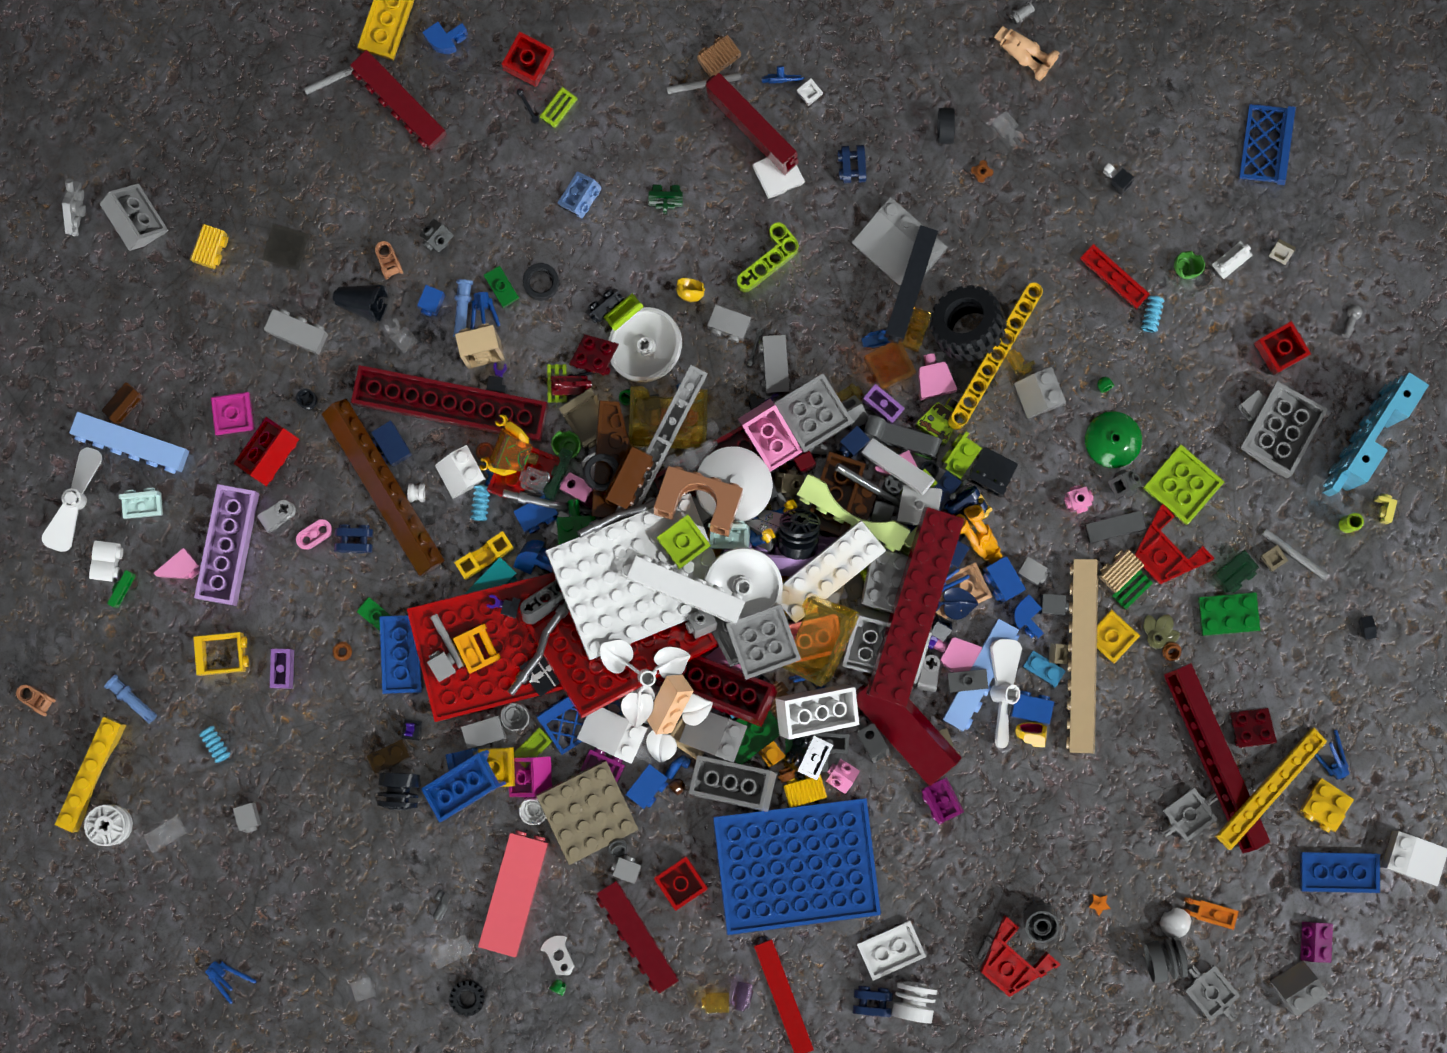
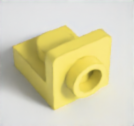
M1381 494V496L1374 497L1375 502L1384 504L1379 511L1380 523L1390 524L1393 521L1398 500L1392 499L1393 496Z

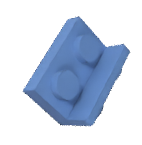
M577 171L558 204L575 213L579 218H583L589 211L595 198L599 195L601 186L594 179Z

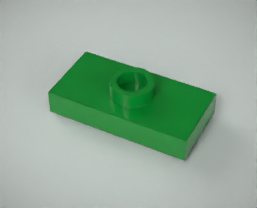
M500 266L484 274L486 281L503 308L519 299Z
M125 570L120 581H117L112 588L114 592L107 603L108 605L119 608L136 574Z
M370 597L357 610V613L379 631L380 616H391Z

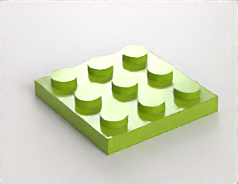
M1179 445L1143 489L1159 503L1164 504L1180 521L1188 525L1223 485L1224 481L1184 446Z

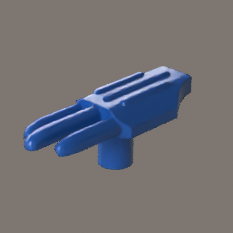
M779 65L777 66V74H768L762 77V83L799 81L805 79V77H801V75L784 74V66Z
M883 329L870 332L866 337L862 338L864 348H877L892 342H889L888 338L884 337L886 330Z

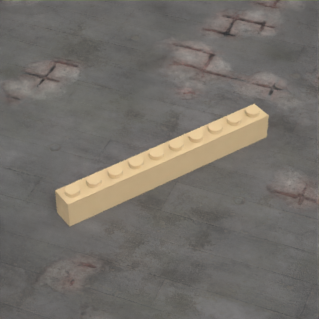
M1074 559V564H1070V575H1073V583H1070V594H1073V602L1069 603V613L1073 614L1072 621H1069V633H1072V641L1069 640L1068 651L1072 652V660H1068V671H1071V679H1068V691H1071V698L1067 699V710H1071L1070 718H1067V729H1070V737H1067L1066 747L1070 749V753L1095 754L1099 567L1097 559Z

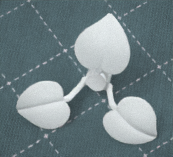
M613 640L601 644L600 657L604 666L609 671L621 673L628 666L638 674V681L643 685L639 689L638 694L631 692L621 702V710L633 727L637 728L642 725L653 711L654 702L652 696L646 693L642 694V692L655 683L657 670H659L663 678L671 675H681L690 659L689 653L676 647L662 648L654 656V661L658 666L653 671L648 669L640 671L628 663L633 658V650L630 644L623 640Z
M651 686L643 690L642 694L651 695L653 700L656 698V693ZM638 688V689H636V690H634V691H632V692L638 694V691H639L640 688ZM692 694L682 712L683 721L693 726L700 724L708 716L713 702ZM653 730L648 734L646 739L647 748L655 760L664 762L675 754L677 743L673 736L670 734L656 735Z

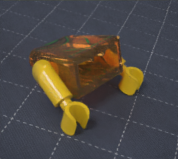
M499 415L504 419V422L501 424L495 421V424L497 426H505V429H501L490 459L488 457L480 459L486 463V466H479L480 470L489 469L493 473L506 476L517 471H523L526 463L536 465L539 455L531 452L532 445L529 443L528 436L513 422H508L506 415Z

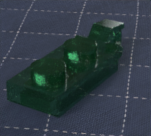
M562 448L558 454L559 465L554 466L551 472V476H553L551 483L547 482L543 491L546 500L554 501L574 454L568 449Z

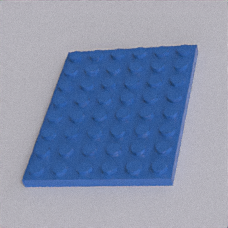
M867 798L768 810V812L758 811L713 817L727 935L881 915Z

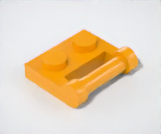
M485 623L453 638L469 673L501 659L500 654L496 653L485 630L487 629ZM479 633L490 656L487 659H484L473 636Z

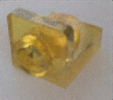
M1015 349L1009 351L1006 355L1016 375L1020 373L1025 375L1033 370L1034 360L1024 365L1023 356L1020 352H1016Z
M852 383L849 387L836 393L841 402L854 395L861 402L863 393L858 385L855 387Z
M706 992V997H702V1009H706V1014L729 1013V992Z

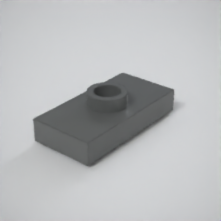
M986 669L947 673L949 693L988 689Z

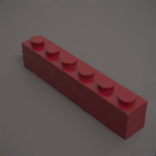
M367 50L350 64L353 70L351 74L358 81L362 79L366 83L364 87L371 94L375 93L379 97L377 100L384 108L388 106L392 110L391 115L397 121L400 119L405 124L403 127L411 135L414 133L418 137L417 141L423 148L427 146L431 150L447 135L439 123Z
M616 880L597 892L598 897L596 901L601 908L605 907L608 911L606 916L612 925L616 924L618 927L617 934L622 942L626 940L629 945L627 948L632 958L636 957L640 964L637 966L643 975L647 974L649 977L648 984L653 992L657 990L660 994L677 983L679 978L619 882Z

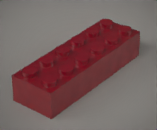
M701 656L687 662L685 670L681 674L693 689L692 694L713 702L712 708L762 727L777 695V690L773 684L755 677L746 680L742 672ZM660 676L655 680L658 687L662 686L665 678Z

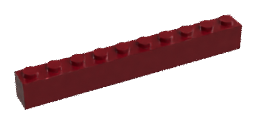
M1190 663L1164 674V677L1226 818L1229 821L1248 800L1250 794L1193 665ZM1260 818L1238 842L1242 854L1257 850L1270 843Z

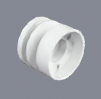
M113 804L95 807L88 813L84 823L86 836L91 842L99 846H111L122 843L129 837L133 827L132 817L127 809ZM105 822H109L107 829L103 828Z
M897 982V988L905 989V992L895 993L896 996L903 998V1002H894L892 1016L916 1022L932 1023L934 1010L926 1007V1003H935L936 999L927 996L928 994L937 995V989L919 982Z

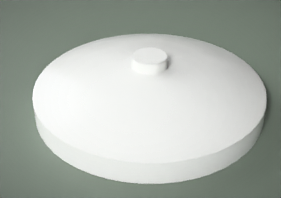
M651 307L642 308L616 331L612 329L608 340L619 343L610 361L614 369L626 379L638 383L652 382L665 376L677 363L682 349V336L676 322L664 311Z
M742 447L718 449L704 459L697 471L704 477H715L724 483H735L743 488V495L734 521L747 522L752 520L765 509L771 498L773 483L769 468L757 454ZM695 490L700 505L713 517L716 509L715 500L710 494Z
M742 547L724 552L712 562L705 576L707 586L713 588L716 585L725 589L724 593L729 595L736 593L743 597L742 600L745 601V605L739 619L775 607L781 600L783 583L780 571L770 557L753 548Z

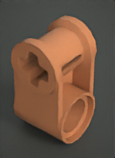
M386 241L379 242L375 247V252L385 279L387 280L390 276L397 273L403 274V269L393 247ZM383 247L390 249L387 255L380 254V250Z
M22 685L16 691V696L21 702L45 717L52 702L55 703L56 701L54 697L33 685ZM26 688H29L31 691V696L28 699L23 695Z

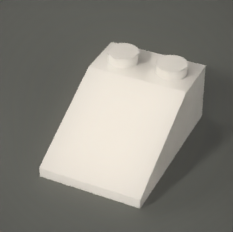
M602 707L586 716L577 739L632 764L647 731V727L640 725L635 728L627 718Z
M1392 830L1381 868L1438 886L1447 857V848L1400 831Z

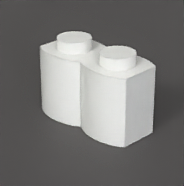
M94 541L89 579L116 582V578L120 577L121 572L118 562L123 557L121 544Z

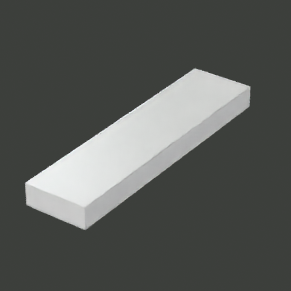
M874 438L861 452L862 456L921 495H924L935 481L933 477Z

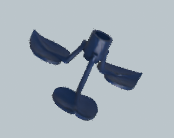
M952 587L944 592L945 601H939L936 611L939 610L941 605H944L945 614L951 619L959 620L966 617L977 607L978 601L968 591Z

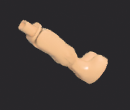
M1004 26L1001 27L994 37L1000 42V46L1013 56L1020 65L1029 66L1034 71V76L1038 81H1041L1046 76L1048 70L1052 68L1060 55V52L1057 50H1053L1050 53L1041 51L1037 42L1031 41L1027 37L1013 31V29L1008 30ZM1031 56L1036 57L1043 64L1037 63Z

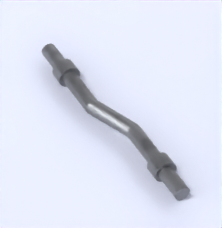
M509 490L503 491L502 497L517 500L518 503L525 504L526 502L547 508L568 510L566 502L546 500L527 495V493L521 491L519 493ZM580 506V513L591 516L592 508Z
M657 497L642 505L617 511L601 520L596 519L590 522V525L578 530V536L582 538L594 531L596 533L602 527L620 518L654 508Z
M566 601L563 605H559L555 611L556 614L542 631L533 658L524 670L520 671L515 677V682L508 689L511 695L514 696L520 686L527 682L528 676L543 657L549 634L559 621L569 613Z

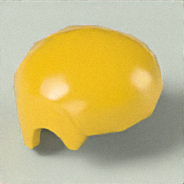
M679 278L677 280L676 292L684 301L696 302L704 296V283L695 279Z

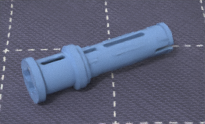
M456 280L458 287L457 295L454 298L457 301L453 337H456L455 334H458L459 330L466 328L468 303L472 300L470 291L473 281Z
M114 675L105 684L104 688L110 689L117 696L118 700H123L150 724L157 717V714L131 692V687L129 685L126 686L118 679V675Z

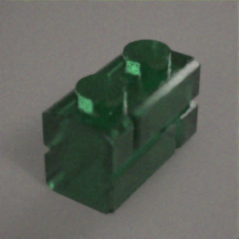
M1242 550L1216 571L1212 577L1226 593L1230 591L1235 593L1242 587V581L1245 579L1249 581L1257 575L1255 571L1259 566L1245 550Z

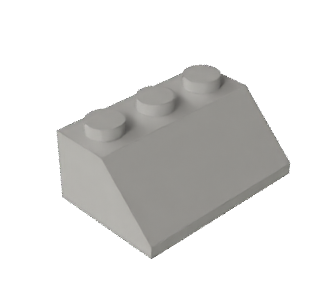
M139 184L109 191L100 203V206L129 251L146 246L168 231Z

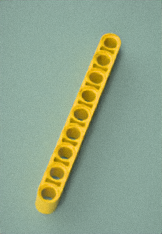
M1030 283L1019 297L1006 320L1007 327L1004 329L1006 332L1004 337L1008 339L1009 343L1005 344L1001 341L998 347L995 346L993 348V352L997 353L1000 359H994L991 353L985 355L948 419V424L952 429H962L974 412L1042 296L1043 289L1038 283ZM1028 290L1034 291L1036 297L1031 296ZM1019 306L1026 307L1027 312H1022ZM1010 321L1016 322L1018 328H1013L1010 325ZM982 369H988L990 371V375H985ZM973 384H978L981 387V391H976L973 388ZM964 400H969L972 407H966ZM954 416H960L963 422L957 423Z

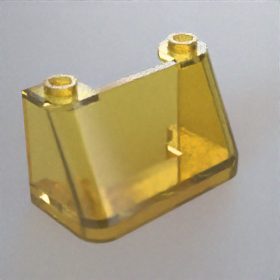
M631 386L629 442L631 445L636 447L649 446L674 397L650 396L649 390L645 387ZM707 389L699 390L670 448L700 449L705 446L707 435Z
M812 595L809 598L807 597L802 605L805 616L794 640L801 660L785 665L782 668L822 687L834 676L856 626L860 612Z

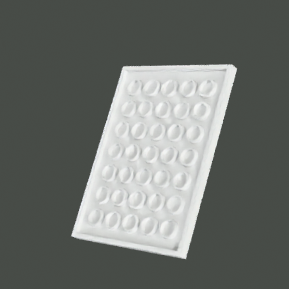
M690 493L682 496L673 520L654 515V508L606 526L596 533L594 531L582 538L578 537L546 550L589 660L600 656V646L604 642L623 640L631 644L688 620L687 615L699 610L627 580L635 557L644 555L651 558V562L659 565L661 562L670 566L669 570L677 573L680 570L689 574L688 578L693 580L700 578L705 581L706 573L712 562L716 559L712 548H707L681 569H678L656 539L657 536L688 514L710 544Z

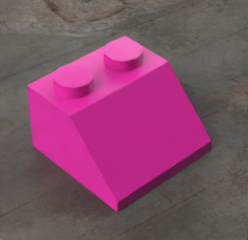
M551 756L514 758L515 786L509 787V797H536V794L552 787ZM519 762L531 763L524 768Z

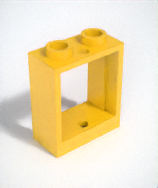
M237 632L194 637L196 675L205 676L246 672V667H249L248 655L245 656V648H247L248 644L244 633ZM237 639L239 667L208 670L206 642Z

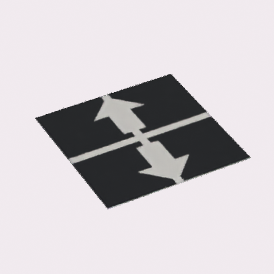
M543 655L542 659L528 676L529 682L540 697L560 683ZM528 660L526 663L520 666V669L522 671L530 662V660Z

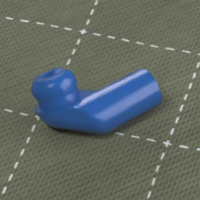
M681 755L670 764L665 776L673 779L681 766L688 768L691 759Z

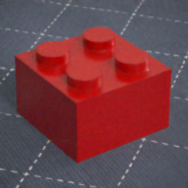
M519 31L502 62L503 70L537 87L554 57L553 48Z
M1292 321L1254 343L1273 376L1311 354Z
M687 856L654 877V880L675 911L708 889Z

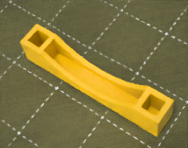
M109 717L102 718L54 825L72 833L79 831L86 816L90 798L98 778L111 753L119 743L126 724Z

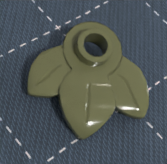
M1150 615L1146 616L1143 629L1148 634L1147 640L1152 648L1160 649L1168 642H1176L1179 639L1180 633L1172 630L1174 625L1170 615H1163L1158 620ZM1155 636H1158L1161 641H1157Z

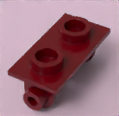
M551 376L552 395H580L592 386L588 376Z

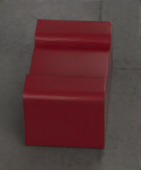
M810 451L794 458L793 463L800 475L816 468V462Z

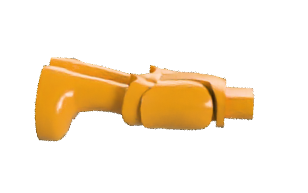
M972 505L964 510L966 517L977 529L976 534L962 514L956 515L965 519L960 534L963 533L968 538L971 547L979 556L983 557L990 564L1002 558L1001 548L998 546L992 529L982 521L984 510L980 505Z

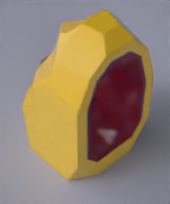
M1035 722L1021 723L1016 727V735L1018 738L1023 739L1025 743L1032 744L1033 747H1045L1047 727Z

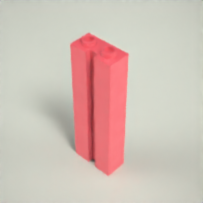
M519 830L509 835L478 945L479 948L515 958L519 952L549 845L548 842H545L546 838L534 835V839L526 836V832Z

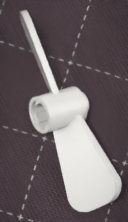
M86 447L80 451L71 489L63 492V504L42 535V542L45 546L60 552L68 551L72 547L78 510L84 508L87 503L84 491L102 462V454L98 450Z
M997 639L990 645L995 679L990 696L994 702L999 703L995 744L997 748H1005L1009 742L1008 704H1015L1020 698V690L1014 685L1022 647L1016 640Z

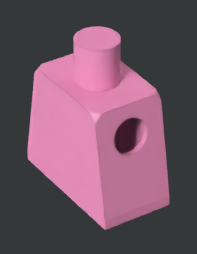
M934 353L924 355L926 366L918 369L920 401L955 393L957 387L946 362L937 363Z
M559 472L554 482L560 485V490L570 498L578 499L582 505L592 508L593 489L585 483V480L570 472L567 476Z
M952 637L949 643L938 639L934 649L942 653L939 659L940 663L954 673L970 671L982 647Z

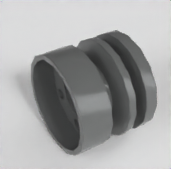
M1172 937L1171 942L1168 938L1164 939L1163 949L1159 941L1144 943L1145 960L1150 978L1154 984L1166 982L1168 972H1170L1174 980L1178 979V973L1181 978L1188 976L1187 956L1179 937Z

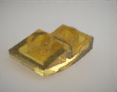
M914 307L903 343H901L902 347L919 352L931 313Z

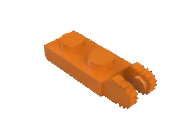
M1187 897L1184 898L1186 903L1198 905L1196 913L1183 909L1190 916L1234 930L1239 911L1202 900L1197 901Z

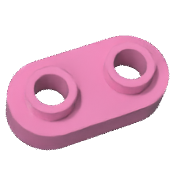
M323 519L314 522L297 534V545L304 550L315 547L331 536L333 531L332 525ZM322 526L326 527L325 533L320 532ZM305 537L310 538V542L307 544L304 543Z

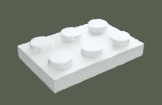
M910 920L857 944L872 980H876L926 957Z

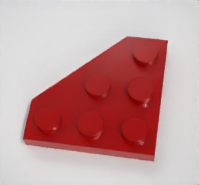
M507 442L501 456L502 459L499 461L500 465H508L504 453H517L520 448L518 445L507 449L512 446ZM526 445L524 450L527 451L523 452L522 457L528 452L537 454L534 462L527 460L523 469L518 464V471L510 475L501 476L494 473L487 491L502 497L504 490L517 493L555 478L563 460L560 457ZM511 456V457H508L507 459H508V461H510V460H515V461H517V460H516V457H517V456ZM519 457L520 464L523 467L524 460L522 459V457L521 459Z

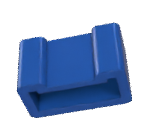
M472 748L446 754L448 770H452L476 755L478 749Z

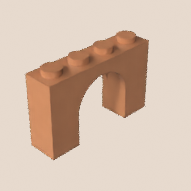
M668 466L654 505V515L673 520L678 503L683 495L694 490L704 491L710 494L716 502V509L710 523V532L729 537L743 495V488L735 483H724L715 477H704L698 472L684 471L683 468L678 466Z

